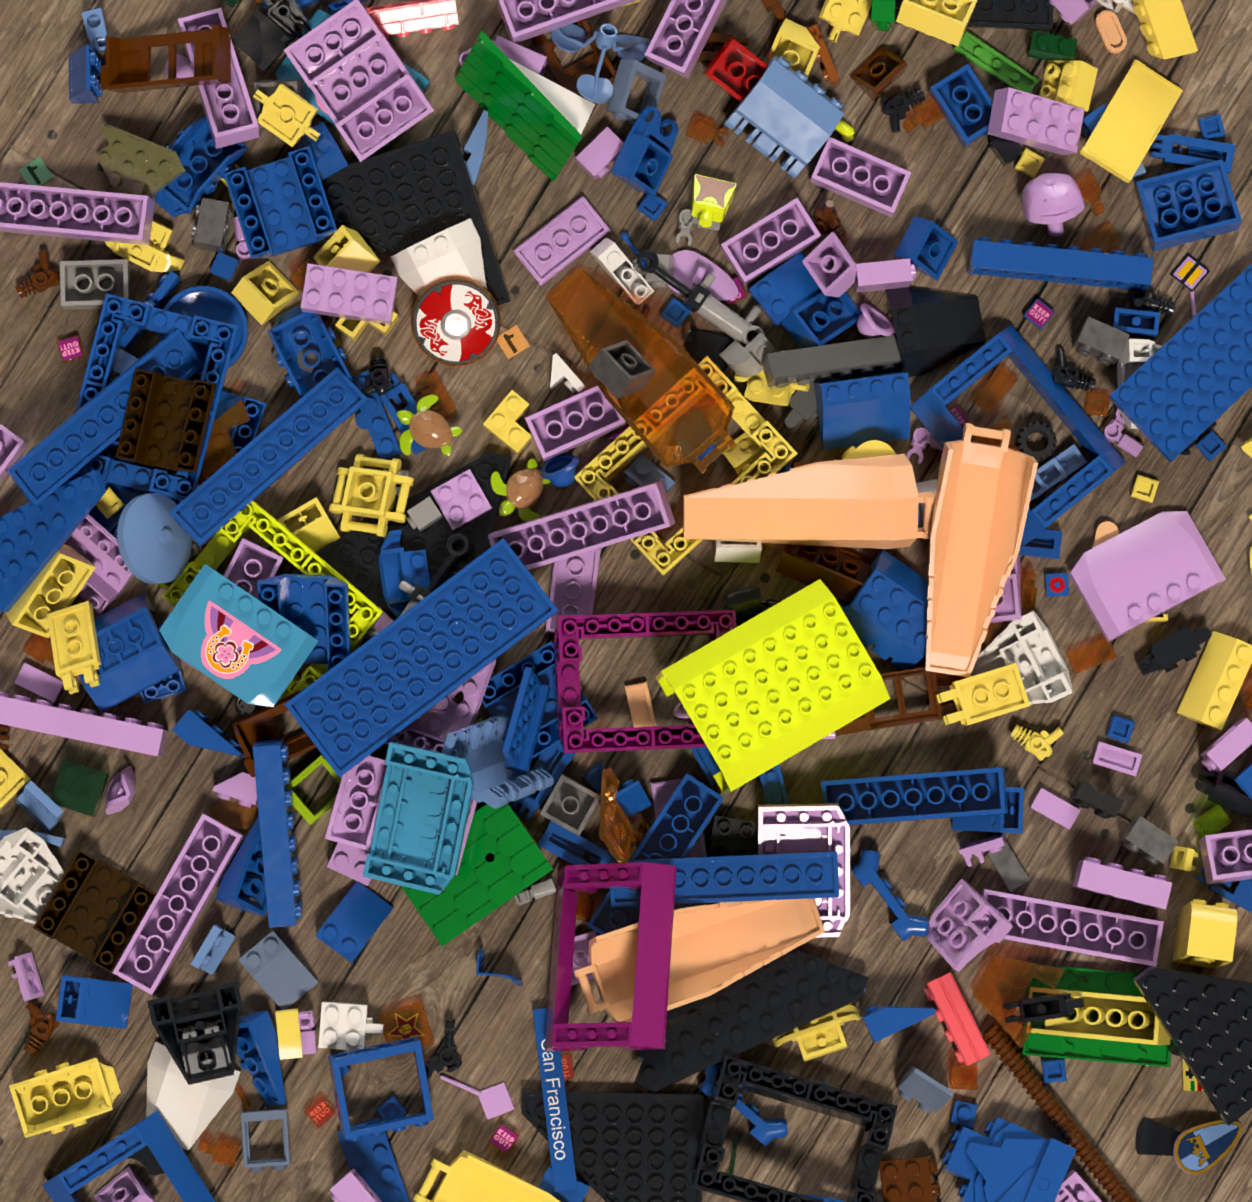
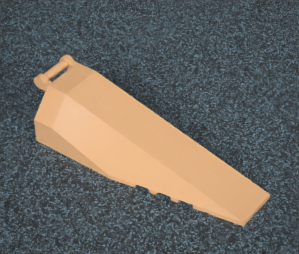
M965 423L962 440L944 443L930 533L926 671L970 677L981 650V644L987 635L988 626L996 612L995 608L1003 594L1006 580L1011 574L1020 551L1038 462L1033 456L1008 448L1011 431L1008 429L1000 431L975 427L971 423ZM975 435L1000 439V445L973 442L971 437Z
M905 454L815 462L791 468L788 472L780 474L775 472L768 474V477L756 480L752 478L744 483L728 484L719 488L684 495L683 537L684 539L852 548L893 549L910 547L917 538L930 539L933 503H935L936 494L932 492L918 493L912 464ZM919 503H924V527L918 528Z
M814 898L720 902L674 910L667 1011L708 997L824 933L825 929ZM639 923L589 940L590 966L574 971L575 978L579 979L588 1008H586L588 1015L605 1009L614 1022H632ZM586 974H593L602 1003H596Z

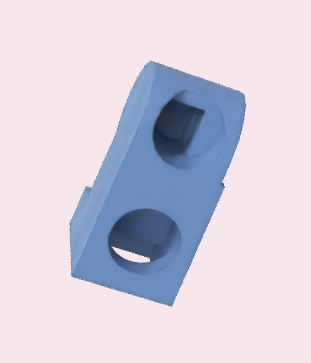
M97 8L81 12L93 52L105 51L106 36L109 35L103 9Z

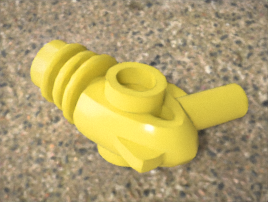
M1017 724L1010 736L1013 737V740L1018 738L1017 742L1022 740L1020 746L1025 743L1024 749L1042 761L1045 757L1052 755L1053 749L1051 744L1064 733L1058 727L1050 734L1046 731H1041L1040 734L1034 731L1030 735L1031 729L1026 733L1027 728L1022 730L1023 726Z

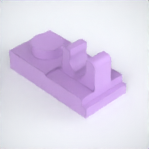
M1004 833L960 846L959 853L965 858L967 866L971 867L973 865L971 861L972 854L979 858L980 863H983L985 860L983 852L995 853L1001 851L1002 846L1006 844Z
M32 952L16 956L14 960L8 962V966L14 965L16 973L12 974V978H18L24 1002L45 995Z

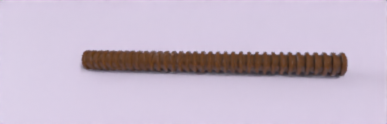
M994 1024L984 1031L982 1037L987 1039L986 1043L992 1045L991 1049L996 1050L995 1054L1000 1055L999 1059L1001 1061L1004 1060V1065L1009 1067V1072H1013V1077L1018 1078L1017 1082L1023 1084L1022 1088L1027 1089V1094H1031V1099L1036 1101V1106H1040L1039 1110L1045 1112L1044 1116H1048V1121L1053 1122V1127L1058 1129L1057 1132L1059 1134H1062V1139L1067 1140L1066 1144L1076 1149L1075 1155L1080 1156L1079 1160L1081 1162L1084 1161V1166L1089 1168V1173L1094 1174V1179H1098L1097 1183L1103 1185L1102 1189L1107 1190L1106 1194L1108 1196L1111 1195V1200L1115 1202H1136L1137 1199L1132 1198L1133 1194L1131 1192L1128 1193L1127 1186H1123V1181L1118 1180L1119 1176L1114 1175L1115 1171L1110 1170V1165L1105 1164L1106 1160L1102 1159L1101 1154L1096 1152V1147H1092V1142L1087 1141L1088 1137L1082 1135L1084 1132L1082 1130L1079 1131V1126L1074 1124V1119L1069 1118L1070 1114L1065 1113L1066 1109L1060 1107L1061 1103L1056 1102L1057 1098L1052 1097L1051 1091L1048 1092L1047 1085L1044 1086L1043 1080L1038 1079L1039 1075L1034 1074L1035 1070L1029 1068L1030 1064L1025 1063L1026 1059L1024 1057L1021 1058V1053L1016 1051V1046L1013 1047L1011 1045L1012 1041L1007 1040L1008 1036L1002 1034L1004 1031L1002 1029L999 1030V1025Z

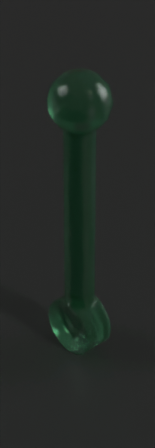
M737 1134L732 1136L733 1148L729 1174L734 1175L737 1145L741 1140Z

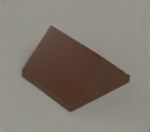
M881 46L850 75V78L874 101L906 71L908 64Z

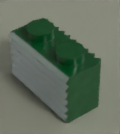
M1035 30L1030 38L1027 57L1043 60L1073 61L1077 39L1068 38L1067 36L1063 37V35L1055 36L1054 33L1051 35L1050 33L1046 34L1045 32L1041 33V31L1037 32Z

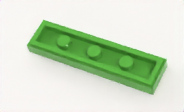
M967 30L959 46H955L953 49L1007 87L1031 94L1040 81Z

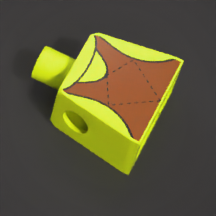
M695 174L691 196V215L699 218L700 226L708 228L712 225V221L718 223L723 221L733 201L737 183Z

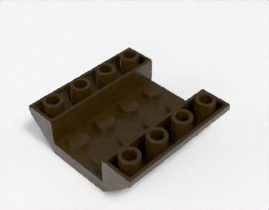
M135 369L115 458L173 471L197 473L217 384L200 380L190 381L173 378L155 372Z
M78 849L33 928L51 939H56L92 960V963L112 973L157 893L108 863Z

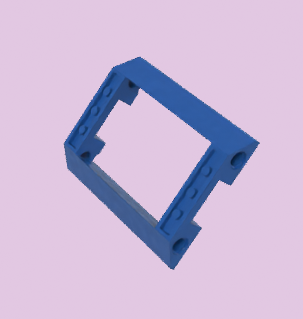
M106 294L76 411L111 383L126 325L169 335L173 330L179 329L186 340L210 345L201 381L216 383L217 385L197 473L177 471L178 476L167 471L152 470L97 455L75 474L83 476L93 470H100L104 482L184 500L198 486L238 326L195 315L190 317L154 308L150 304Z
M1010 325L930 388L910 406V410L942 448H944L945 442L962 440L963 427L945 406L949 405L990 369L992 370L1005 357L1008 356L1094 459L1032 511L1030 508L1028 509L1021 544L1025 546L1126 462L1061 384L1054 383V377L1050 370L1015 328Z
M158 1110L42 1184L53 1202H81L75 1193L76 1190L147 1145L183 1202H216Z

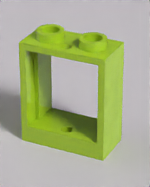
M323 755L319 756L288 784V789H292L293 803L291 804L310 825H313L334 806L336 796L314 814L293 789L321 764L340 784L342 777L337 775Z

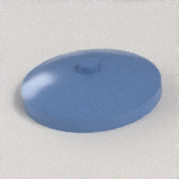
M149 493L133 498L123 509L117 528L118 547L125 565L135 577L149 584L168 583L179 577L189 562L192 548L191 537L169 515V512L177 504L169 497L158 493Z

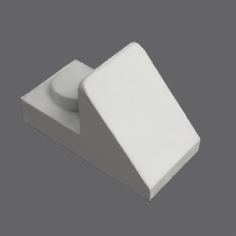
M555 353L552 360L550 389H553L565 378L566 382L564 384L571 393L576 391L580 394L585 391L586 386L559 355Z

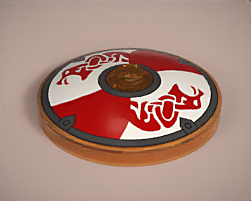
M446 277L433 282L417 297L411 313L412 334L418 347L432 360L448 366H464L482 359L494 347L501 328L500 310L493 295L482 284L465 277Z

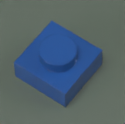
M955 1100L950 1122L973 1127L978 1105Z

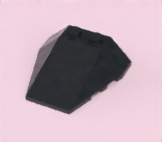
M910 287L886 291L889 313L892 314L897 347L901 358L899 362L900 372H908L909 378L925 375L986 342L978 297Z
M237 981L217 985L213 990L170 999V996L147 1001L152 1024L188 1085L234 1075L242 1007Z

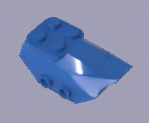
M206 116L192 123L187 129L184 128L178 133L177 140L172 145L166 147L176 151L186 172L156 194L155 202L173 218L185 213L189 215L197 204L201 202L202 198L213 193L217 187V182L221 178H225L224 173L232 170V167L239 161L248 147L240 142L216 149Z
M298 305L275 317L273 328L267 331L278 353L274 356L280 367L285 366L288 374L284 376L290 387L295 386L301 398L337 367L355 385L343 362L347 358L341 346L336 348L333 342L337 338L331 327L326 329L319 314L302 312L301 306ZM307 347L313 350H307L303 354L302 360L306 367L314 368L313 374L300 369L297 362V354ZM310 353L318 356V361L314 365L306 363V356Z

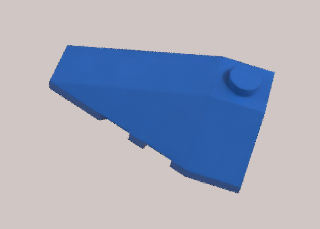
M258 816L225 872L215 899L230 907L265 917L267 900Z
M268 1011L253 1012L240 1017L236 1051L243 1062L240 1066L244 1071L247 1069L254 1078L253 1085L267 1106L285 1104L286 1099L276 1031Z

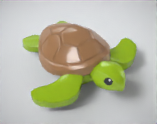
M428 395L419 400L417 403V414L415 415L407 410L396 412L399 421L409 425V429L403 432L400 437L401 451L407 456L411 454L413 440L425 448H441L444 455L450 456L451 446L449 444L453 441V437H457L462 433L460 427L450 428L443 416L429 411V408L438 401L436 395Z
M535 459L528 460L526 469L510 476L507 484L503 483L497 471L492 473L490 477L492 490L498 495L507 496V500L503 501L499 507L500 516L510 515L516 507L518 517L523 521L528 522L541 517L539 514L531 511L529 507L534 505L539 499L543 484H548L550 481L541 477L540 470L536 469L537 463Z

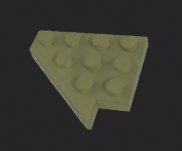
M111 125L101 127L109 145L97 153L96 156L115 193L144 195L151 198L186 172L176 151Z

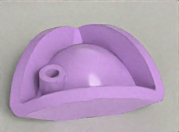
M127 766L119 772L108 785L105 797V812L107 815L122 811L130 804L136 792V777L131 766Z

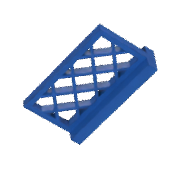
M525 667L502 750L507 758L505 763L506 769L527 773L551 691L549 686L540 683L533 669Z

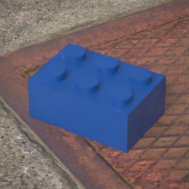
M969 64L930 87L929 95L963 148L968 147L987 135L993 102Z

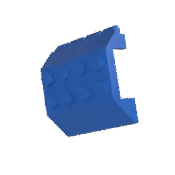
M881 549L869 567L872 569V572L850 605H844L842 610L862 645L868 648L873 644L871 651L884 660L892 657L889 663L900 671H903L905 668L910 670L926 654L928 580Z

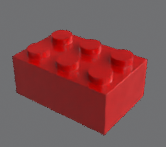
M729 37L702 74L741 103L760 80L768 65L735 39Z

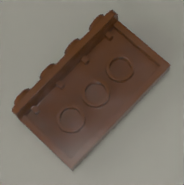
M932 1155L881 1161L880 1173L884 1202H939L938 1196L941 1194L939 1182H936L935 1178L938 1167Z

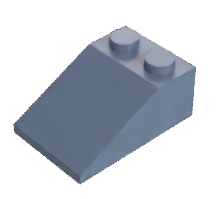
M276 930L269 933L238 959L282 1010L289 1008L318 983L317 979Z
M911 1064L896 1086L900 1090L898 1095L909 1102L912 1098L918 1101L919 1105L917 1107L928 1114L930 1111L937 1113L954 1095V1092Z

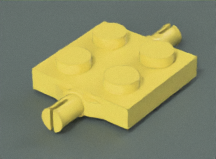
M825 0L818 17L827 21L833 27L828 40L837 43L841 31H847L854 36H859L872 6V0Z
M280 84L270 97L259 89L255 92L253 98L264 104L262 113L257 119L259 124L291 147H295L299 139L305 134L315 142L318 140L321 134L310 126L312 119L319 109L284 84Z
M764 369L750 377H741L736 373L734 377L735 382L747 383L744 398L747 401L781 406L789 405L790 398L795 390L808 392L810 387L809 383L804 385L792 383L783 388H776V386L768 387Z

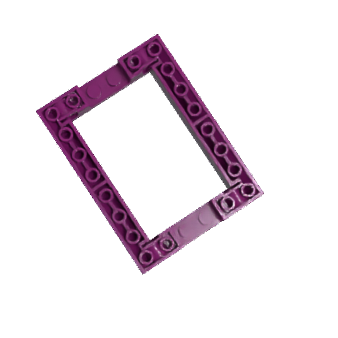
M735 610L557 616L554 635L558 733L563 753L707 747L694 725L583 730L585 707H581L579 662L582 661V647H579V640L708 635L710 643L736 628Z
M631 862L568 865L558 871L545 1051H586V1048L617 1047L623 1050L665 1049L677 866ZM621 887L641 891L632 1022L568 1024L578 893L573 891L596 893L598 888Z

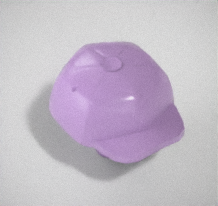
M1041 174L1025 185L1021 197V208L1026 219L1033 223L1047 224V234L1053 237L1062 235L1065 232L1063 222L1074 218L1085 208L1084 199L1076 181L1067 174Z

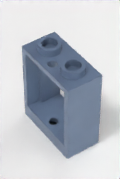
M621 59L613 83V93L608 100L605 110L613 113L615 119L629 121V125L633 127L645 108L650 106L658 107L667 75L637 60ZM635 76L647 81L638 113L625 108ZM654 112L648 115L647 122L653 119Z
M288 1108L241 1112L244 1168H250V1172L263 1171L264 1166H273V1170L287 1169L286 1165L292 1163ZM282 1119L284 1158L252 1160L249 1121Z

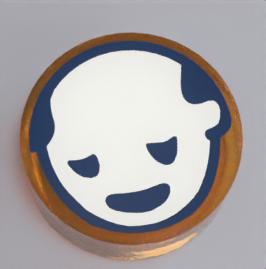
M237 697L235 710L238 714L247 717L257 711L258 705L247 704Z

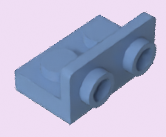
M642 453L624 471L626 476L624 480L633 488L662 480L665 492L667 493L675 484L669 476Z
M213 925L190 965L213 975L234 941L235 935L218 925Z

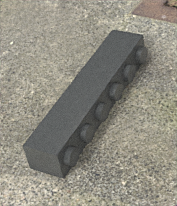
M892 335L768 353L763 359L762 365L768 387L776 386V388H783L792 383L804 385L813 380L825 382L833 377L845 379L860 373L862 376H866L874 371L890 372L896 368L901 358L895 336Z

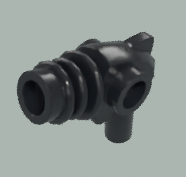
M914 88V93L910 90V94L908 91H905V95L903 92H899L891 97L882 98L881 112L885 115H890L892 133L901 132L899 120L906 118L905 112L910 111V107L914 108V104L918 105L917 101L921 104L922 101L926 100L921 88Z
M1144 291L1143 294L1135 293L1130 296L1132 304L1139 307L1138 310L1151 312L1153 310L1160 312L1161 315L1164 313L1165 316H1172L1175 308V303L1171 302V300H1163L1162 296L1157 299V294L1149 291Z
M1063 349L1057 350L1058 366L1051 370L1054 383L1061 384L1063 387H1075V389L1080 388L1081 390L1084 389V391L1088 390L1091 392L1095 386L1096 379L1087 374L1084 375L1083 371L1079 374V369L1074 367L1072 362L1066 361L1065 351Z
M375 354L371 357L370 379L365 381L366 387L360 390L366 397L375 392L379 395H384L393 388L390 381V371L384 355Z

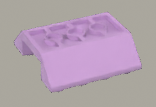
M88 514L64 544L73 548L96 566L78 596L85 602L89 601L92 604V608L101 615L123 591L133 574L121 557L117 539Z

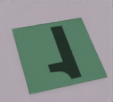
M40 156L19 169L28 185L41 186L53 178Z

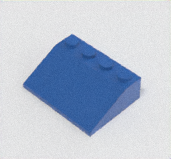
M1223 159L1136 182L1144 224L1152 252L1236 231L1240 228L1242 220Z
M894 372L814 383L822 450L857 446L871 440L887 442L909 439L911 395L908 372Z

